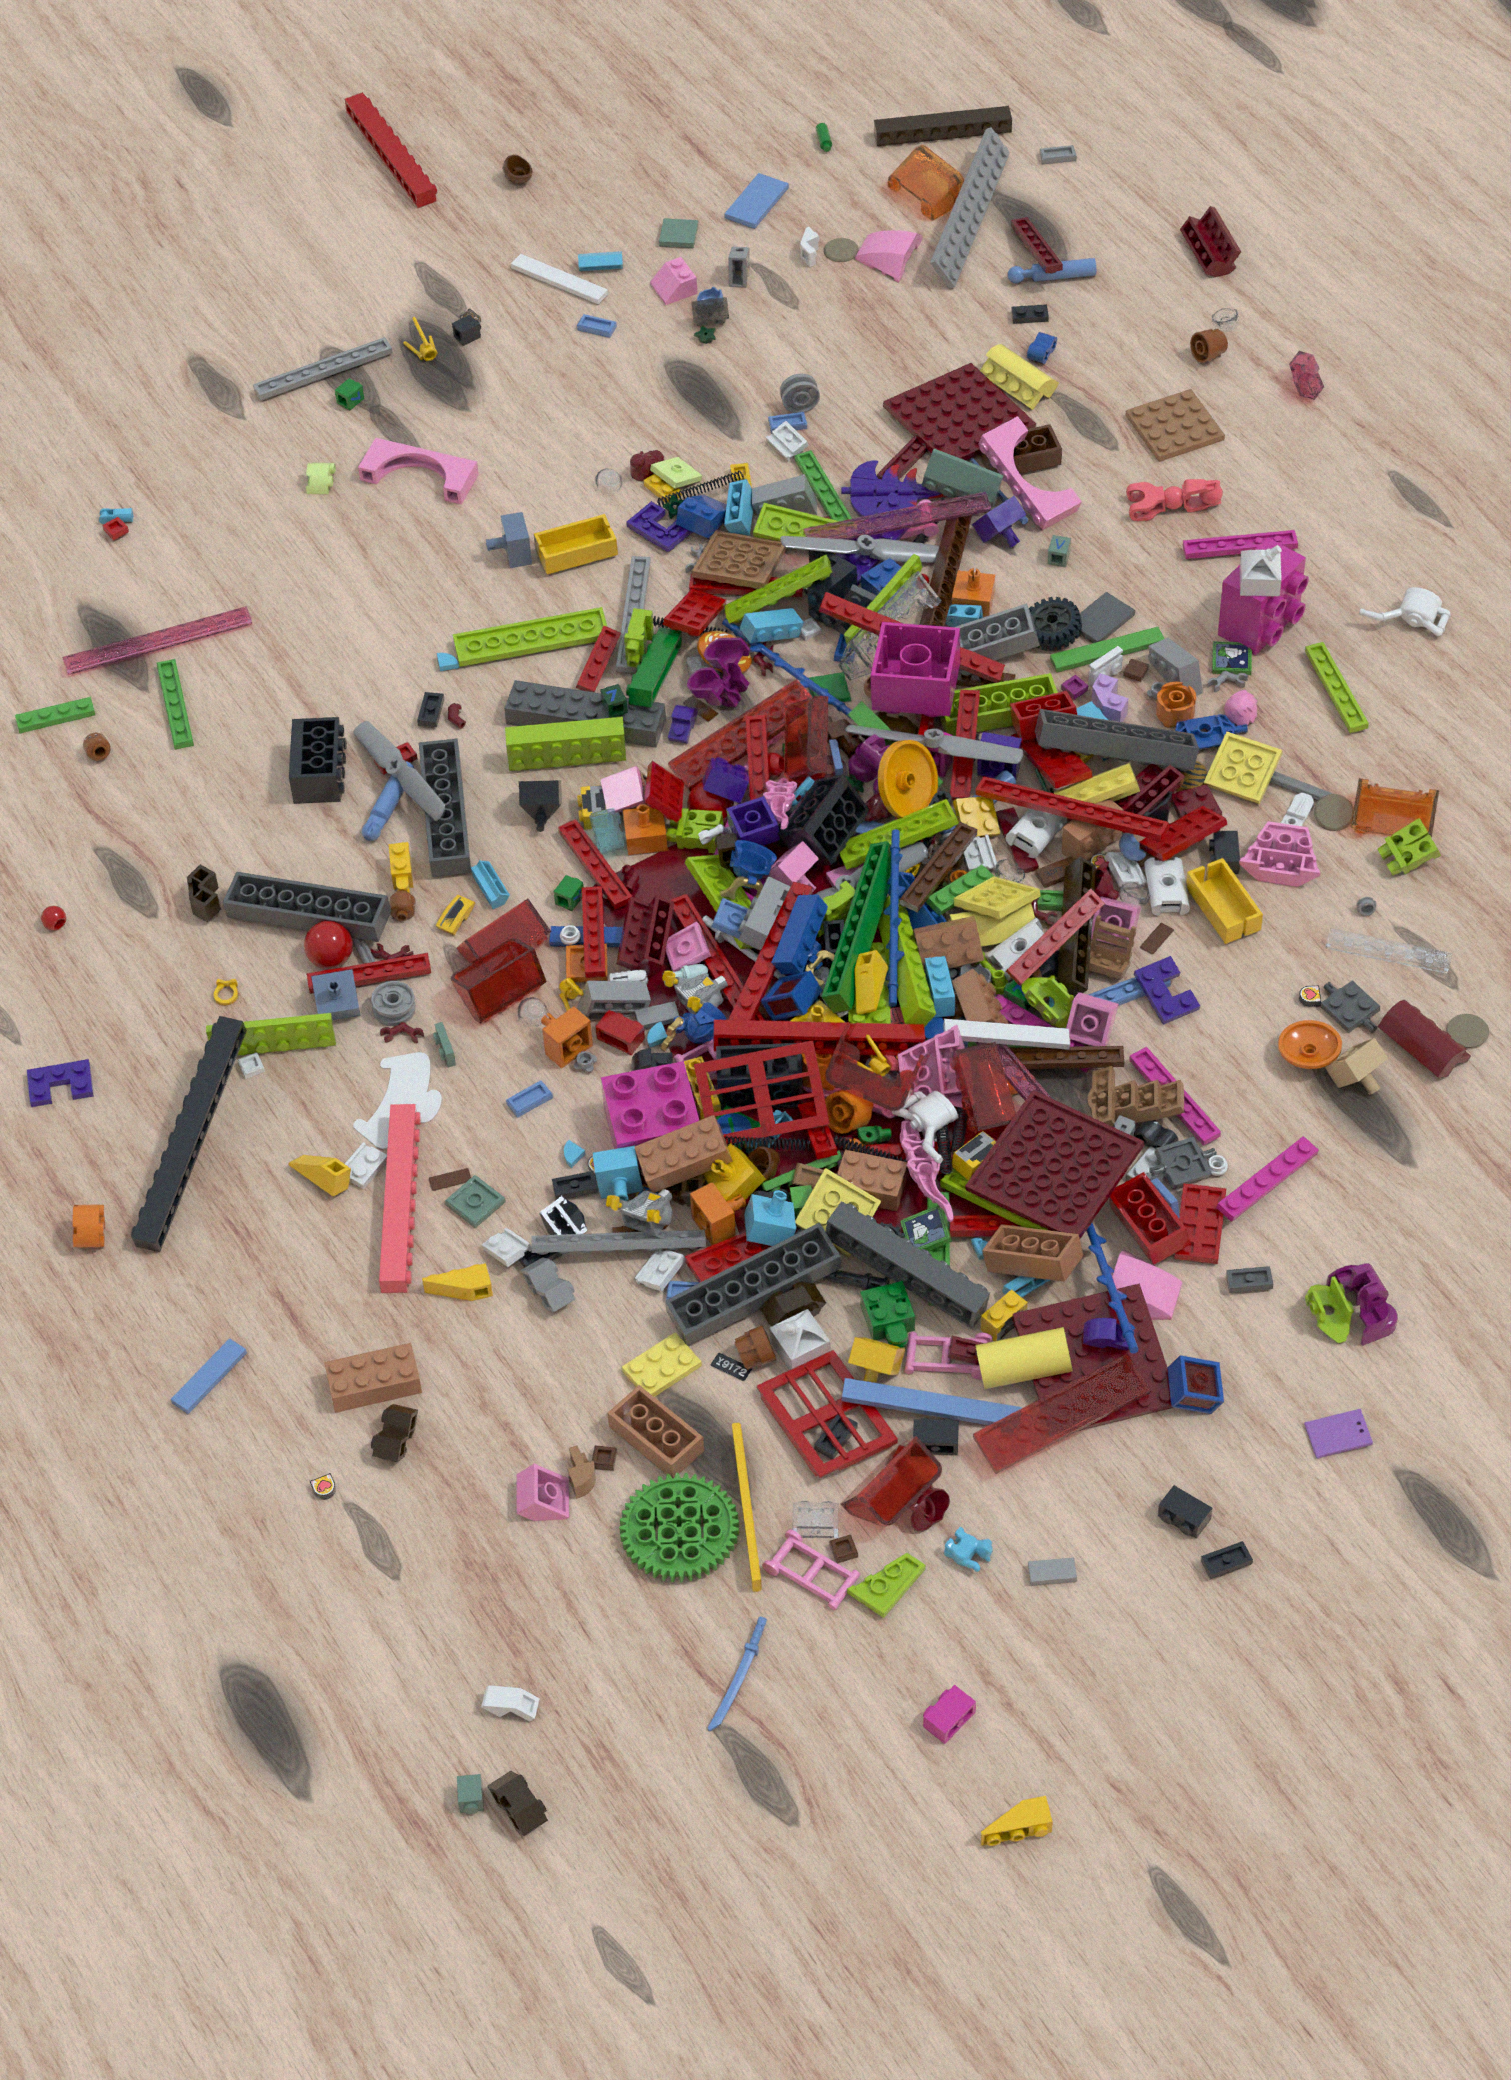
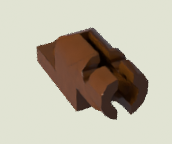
M824 710L816 712L817 726L827 743L829 744V740L836 739L839 749H842L850 759L856 754V748L862 742L859 735L845 731V728L851 725L846 719L833 722L832 718L827 716Z

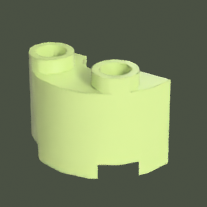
M308 463L306 476H308L307 494H329L330 487H333L332 474L336 472L335 463Z

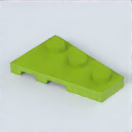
M905 1553L884 1566V1569L875 1575L871 1574L864 1578V1581L860 1584L847 1588V1594L885 1618L925 1571L926 1565L909 1553Z

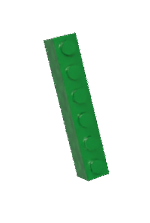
M660 627L658 632L653 635L652 643L648 644L647 653L643 654L642 663L638 664L637 672L633 674L631 684L627 685L626 696H629V704L652 707L682 647V631Z

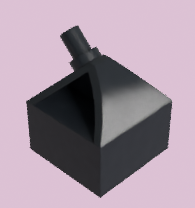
M561 780L519 781V805L535 820L538 832L544 831V826L548 819L562 805Z

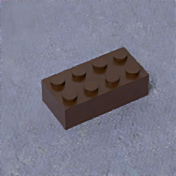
M1051 424L1028 429L1025 439L1014 448L1013 459L1019 474L1061 465L1062 447ZM980 450V457L985 468L999 473L991 465L986 454Z

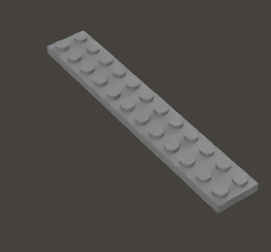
M991 127L984 132L930 262L949 289L956 286L1010 154L1008 148L1002 143L998 134Z

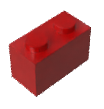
M608 1010L595 1026L598 1040L631 1056L645 1039L644 1026L641 1023L630 1020L621 1013Z

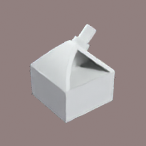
M1277 545L1267 550L1241 551L1239 567L1240 596H1280V546Z
M808 1309L770 1327V1343L789 1370L830 1352V1340Z

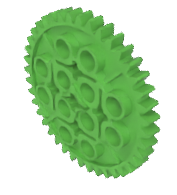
M679 1473L675 1474V1478L667 1474L666 1480L658 1476L657 1483L651 1479L649 1487L642 1484L643 1491L636 1489V1497L630 1496V1503H625V1510H622L619 1527L623 1549L626 1550L627 1557H631L632 1563H637L639 1570L645 1567V1574L653 1571V1578L661 1574L662 1581L667 1576H670L671 1582H674L676 1577H679L680 1582H683L685 1576L692 1581L693 1575L701 1579V1572L710 1575L709 1568L716 1571L717 1563L724 1565V1558H730L729 1551H734V1544H737L739 1520L736 1506L732 1504V1498L727 1497L726 1490L721 1492L720 1485L714 1487L713 1480L706 1484L704 1476L700 1480H697V1474H694L690 1479L688 1473H685L683 1478H680ZM689 1495L694 1496V1497H692V1498H686V1496H689ZM701 1513L703 1514V1524H704L703 1532H704V1538H702L701 1527H700V1525H701ZM694 1515V1517L688 1518L687 1516ZM655 1516H657V1522H658V1527H659V1529H657V1530H658V1540H657V1541H656V1533H655V1530H654L655 1527H656ZM667 1516L672 1517V1518H670V1519H664V1517H667ZM695 1535L693 1538H688L687 1536ZM667 1536L672 1537L671 1539H665ZM645 1537L650 1538V1539H648V1540H641L642 1538H645ZM696 1555L694 1558H689L688 1556ZM668 1556L673 1557L672 1559H665Z

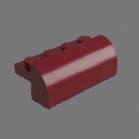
M1210 206L1201 219L1189 216L1180 228V231L1205 274L1220 277L1236 269L1234 261L1241 254V250L1216 208Z
M1150 763L1136 776L1140 792L1113 802L1126 812L1144 816L1145 812L1148 811L1150 813L1166 798L1169 790L1172 794L1183 785L1185 776L1171 765L1162 770L1156 764Z
M658 895L650 903L630 897L625 914L617 965L633 971L645 970L647 977L658 973L664 963L674 908L673 901Z
M1406 1000L1396 1003L1385 1014L1378 1025L1379 1029L1437 1077H1448L1457 1063H1467L1471 1057L1462 1044L1457 1043L1451 1038L1449 1033L1441 1030L1433 1020L1424 1016L1417 1007L1411 1005Z

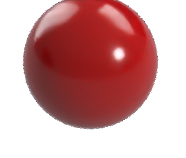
M703 782L694 786L687 798V809L689 811H721L723 819L727 817V808L734 806V801L703 790Z
M319 922L311 927L305 936V954L308 960L318 968L329 970L341 967L352 954V937L349 931L337 922Z

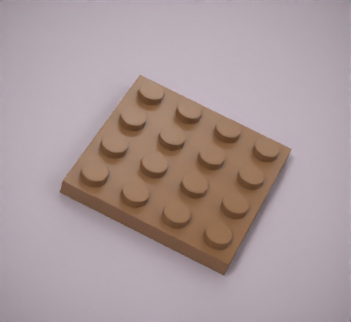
M1192 389L1126 410V417L1158 462L1225 440V434Z
M715 530L692 570V577L752 587L754 589L764 588L787 548L781 544V541Z

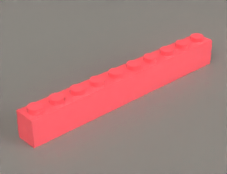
M390 1104L379 1274L381 1293H407L408 1284H412V1272L409 1271V1266H413V1254L410 1253V1248H414V1235H411V1230H415V1217H412V1212H416V1200L413 1199V1194H417V1182H414V1177H418V1165L415 1164V1159H419V1147H416V1142H420V1130L417 1129V1125H421V1113L417 1112L416 1104Z

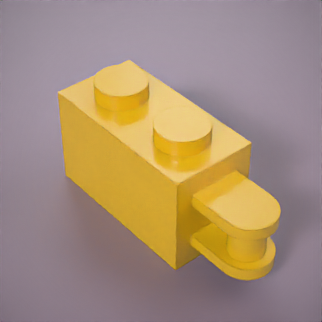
M409 843L388 844L393 889L397 891L404 890L410 893L409 888H414Z

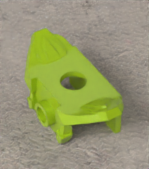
M1050 976L1049 978H1028L1021 984V988L1028 1003L1035 1007L1052 1026L1066 1029L1074 996L1067 993V988L1062 983H1058L1055 980V976ZM1051 997L1054 1000V1006L1050 1008L1043 999Z
M1334 1276L1331 1279L1330 1287L1319 1284L1310 1286L1305 1296L1306 1305L1310 1307L1311 1313L1317 1319L1316 1326L1337 1343H1342L1346 1341L1349 1334V1325L1354 1309L1352 1303L1345 1298L1343 1285L1341 1283L1338 1284ZM1331 1306L1335 1312L1332 1315H1326L1323 1307Z

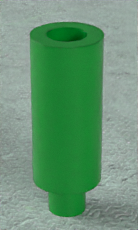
M819 123L815 129L820 147L825 152H829L832 147V141L828 126L825 123Z

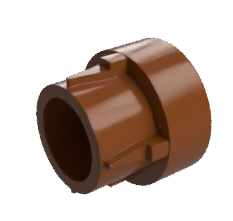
M1208 329L1192 335L1190 348L1194 358L1198 362L1204 363L1214 360L1225 353L1228 348V341L1225 334L1219 329Z
M763 1325L744 1332L745 1335L736 1338L734 1341L747 1370L755 1366L761 1367L777 1360Z

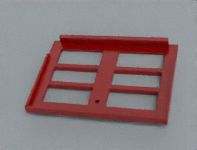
M813 1040L694 1064L704 1119L712 1115L720 1116L757 1108L760 1127L723 1134L724 1137L732 1136L734 1138L736 1136L738 1138L740 1136L742 1138L744 1136L745 1138L753 1137L755 1139L756 1137L763 1138L830 1124ZM805 1053L808 1072L766 1080L763 1061ZM748 1064L752 1083L710 1091L707 1072ZM809 1076L812 1093L770 1100L767 1084ZM753 1087L756 1104L714 1112L712 1095ZM814 1098L817 1116L775 1124L772 1105Z
M834 1350L756 1385L765 1406L814 1476H819V1478L836 1470L841 1471L898 1444V1438L875 1406L841 1401L842 1398L835 1401L816 1375L815 1370L830 1364L843 1383L845 1378L854 1379ZM809 1374L829 1404L815 1409L795 1380ZM790 1383L810 1412L795 1420L792 1419L773 1392L774 1389ZM860 1406L881 1436L865 1443L844 1413ZM836 1415L840 1416L842 1422L860 1445L847 1453L825 1424L826 1421L835 1418ZM818 1425L840 1454V1456L826 1463H823L803 1434V1432Z

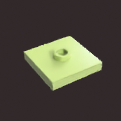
M679 457L651 464L650 470L674 489L699 482L702 479V475Z

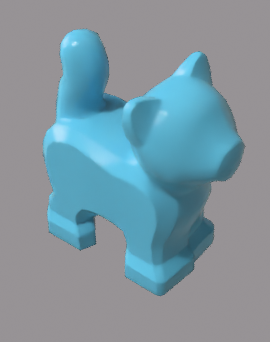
M959 1527L955 1532L957 1537L955 1541L958 1544H955L952 1538L945 1544L944 1555L946 1557L952 1558L958 1565L971 1568L975 1572H979L981 1569L976 1561L971 1560L975 1553L986 1561H991L990 1556L993 1552L992 1541L989 1539L978 1540L974 1536L965 1533L962 1527Z

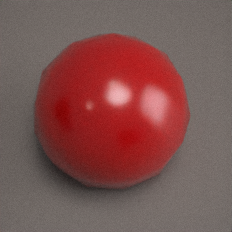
M771 752L768 754L769 777H777L784 772L785 762L780 754Z
M59 906L46 907L41 914L43 926L52 931L62 928L67 920L64 910Z

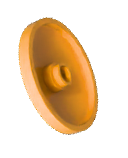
M900 740L890 745L884 752L878 769V788L881 799L887 810L897 818H903L906 815L928 807L938 789V774L934 759L928 749L915 740Z

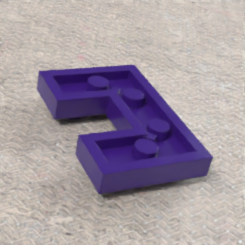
M652 501L626 521L629 529L666 552L671 551L692 533V531L676 525V521L667 528L657 523L666 515L665 509Z
M1171 956L1135 970L1133 974L1163 1025L1200 1009V1004L1191 989L1172 997L1164 982L1179 977L1181 973Z
M89 1059L27 1070L31 1107L52 1104L51 1087L71 1084L73 1100L94 1097Z

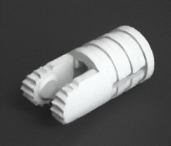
M645 970L609 973L610 981H646V984L648 983Z

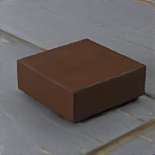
M1130 659L1123 671V676L1141 682L1149 669V664Z
M595 1445L592 1457L595 1469L614 1471L617 1448Z
M851 1534L829 1541L837 1564L858 1558V1551Z

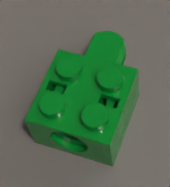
M903 1281L860 1291V1306L872 1339L880 1340L886 1338L888 1344L904 1348L908 1343V1332L915 1331V1314Z

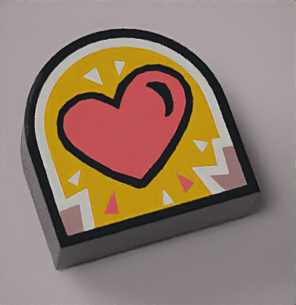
M1319 985L1303 987L1299 993V1001L1308 1007L1321 1006Z

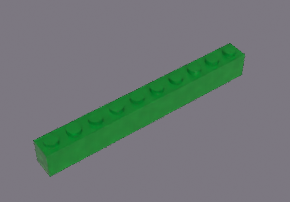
M888 841L870 844L822 994V998L833 1013L851 1010L855 1000V966L858 955L870 952L890 887L887 884L891 876V845Z

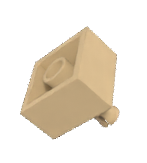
M1372 1038L1353 1045L1333 1063L1325 1066L1338 1088L1361 1081L1370 1095L1381 1088L1370 1072L1388 1060V1057L1377 1040Z

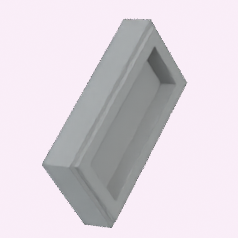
M1074 145L1040 149L1042 165L1072 162L1077 159Z
M675 1001L635 1010L636 1020L644 1026V1029L652 1028L659 1022H662L663 1025L671 1024L674 1017L679 1016Z
M1074 1558L1028 1561L1031 1586L1077 1582Z

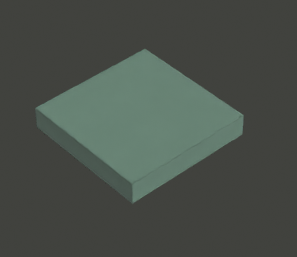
M664 218L659 246L694 248L698 220Z
M474 1175L445 1200V1205L471 1226L477 1228L500 1208L506 1200L500 1193Z

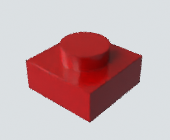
M119 517L102 525L103 530L113 541L129 532L128 526Z

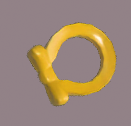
M217 979V987L213 993L215 1001L223 1006L233 1004L238 998L237 980L224 981ZM224 987H230L234 992L233 996L227 1000L220 999L218 993Z

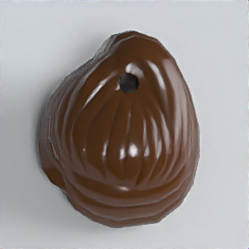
M510 155L503 163L502 169L508 181L514 184H522L531 179L532 167L521 156Z
M760 1146L748 1155L749 1160L766 1178L764 1182L774 1177L780 1162L779 1153L771 1148Z

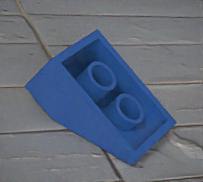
M704 494L687 497L678 506L676 525L709 538L725 522L727 504Z

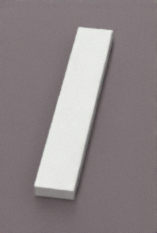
M520 254L511 263V269L596 304H599L608 295V289L523 254Z
M944 1019L943 1023L944 1032L958 1025L963 1041L1069 1049L1070 1047L1069 1029L953 1019Z

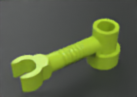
M983 952L984 960L974 962V964H981L982 967L990 971L992 974V984L996 990L995 994L1003 995L1004 987L1008 983L1003 970H995L987 961L985 952Z

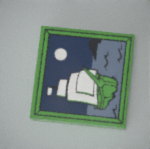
M1213 641L1212 674H1221L1223 671H1228L1236 675L1239 673L1251 675L1252 649L1239 642Z
M939 1205L901 1220L905 1238L909 1239L913 1246L920 1250L931 1251L952 1242L944 1211Z

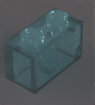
M610 808L591 813L589 818L600 853L605 854L623 849L626 837L624 831L621 832L619 824H621L619 812L615 813V809Z

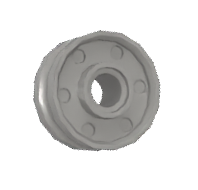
M794 374L785 379L780 386L782 403L786 410L792 413L807 412L813 409L820 400L817 383L808 374Z
M388 981L376 987L371 998L374 1017L380 1023L387 1026H396L401 1022H408L415 1014L416 1008L412 988L400 981Z

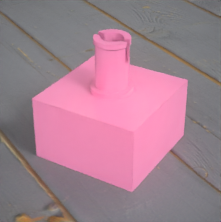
M802 841L786 851L771 866L768 876L788 886H791L794 881L812 886V889L815 890L816 887L804 874L819 858Z
M1079 992L1073 1000L1066 1029H1069L1070 1039L1092 1046H1107L1119 1004Z

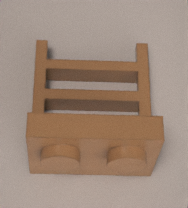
M1097 915L1091 943L1089 970L1121 980L1130 967L1136 927L1132 926L1131 930L1100 921L1101 916ZM1099 929L1128 937L1129 940L1101 932ZM1097 939L1125 947L1127 950L1099 942Z

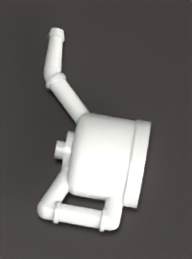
M1417 587L1406 590L1399 609L1385 613H1376L1365 609H1360L1359 611L1361 616L1363 615L1382 622L1401 616L1410 626L1425 627L1436 636H1441L1444 633L1448 619L1451 617L1449 610L1441 608L1442 600L1439 596L1429 590ZM1437 614L1441 615L1438 625L1435 626L1433 623Z
M920 1091L914 1092L902 1102L896 1103L891 1108V1112L894 1115L911 1120L910 1125L913 1129L926 1133L922 1147L935 1162L941 1163L943 1158L935 1151L932 1144L934 1132L958 1119L957 1111L952 1103L938 1091H933L928 1096Z

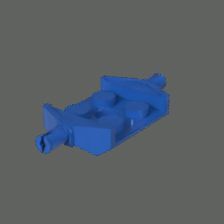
M1218 714L1177 722L1175 731L1194 734L1199 749L1220 746L1226 732L1233 734L1248 732L1247 724L1235 726L1226 715ZM1201 729H1206V730H1208L1209 732H1202V731H1200V730H1201Z

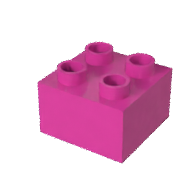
M1268 537L1255 550H1267L1277 545L1280 546V596H1240V565L1222 583L1218 636L1229 642H1239L1252 649V654L1255 656L1267 644L1274 646L1281 638L1283 629L1289 622L1296 624L1301 619L1306 607L1301 602V595L1309 582V577L1304 575L1306 557Z
M882 622L871 671L872 710L886 711L890 714L901 712L924 714L928 717L950 716L960 667V628Z
M684 1061L601 1077L603 1105L614 1149L637 1146L699 1121Z

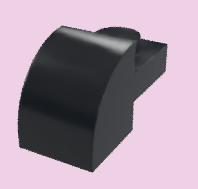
M651 1048L640 1050L631 1059V1071L672 1064L673 1054L672 1052L651 1053Z

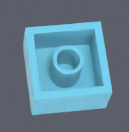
M635 1146L593 1153L595 1175L601 1199L607 1198L608 1195H615L620 1200L628 1201L627 1194L643 1191L641 1171Z
M776 1190L772 1198L751 1195L744 1214L747 1241L774 1246L794 1235L796 1231L794 1206L792 1202L785 1201L787 1198L786 1193Z

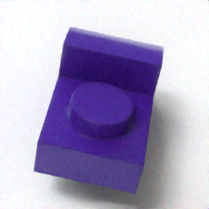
M682 705L675 706L671 716L672 723L668 734L669 741L688 744L691 729L694 728L697 708Z
M1095 1318L1084 1323L1083 1344L1102 1349L1110 1346L1126 1351L1129 1350L1126 1339L1122 1335L1121 1325L1116 1323V1319Z

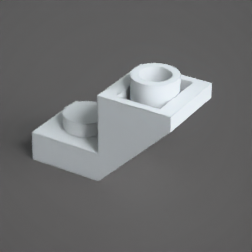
M807 227L800 243V256L809 267L816 265L815 257L817 256L819 236L810 227Z
M489 1685L486 1687L481 1707L498 1717H502L511 1711L530 1722L535 1719L540 1698L521 1688Z

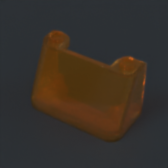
M925 145L916 147L888 177L887 181L888 187L891 190L898 192L902 186L920 200L922 214L931 221L953 209L964 183L963 176L959 171Z
M1359 778L1351 828L1355 829L1354 832L1359 834L1372 832L1392 836L1397 831L1420 818L1432 838L1439 790L1429 789V793L1422 794L1423 790L1413 792L1379 787L1377 783L1373 787L1371 784H1368V779Z

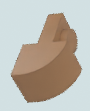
M578 1445L569 1448L573 1467L568 1469L569 1482L576 1499L588 1494L596 1482L594 1461L588 1462L585 1453H580Z

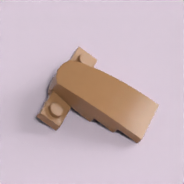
M1112 1066L1092 1071V1089L1088 1094L1087 1100L1092 1117L1113 1127L1119 1115L1138 1123L1184 1113V1085L1181 1079L1164 1085H1160L1159 1081L1155 1080L1139 1086L1133 1080L1115 1087V1070Z

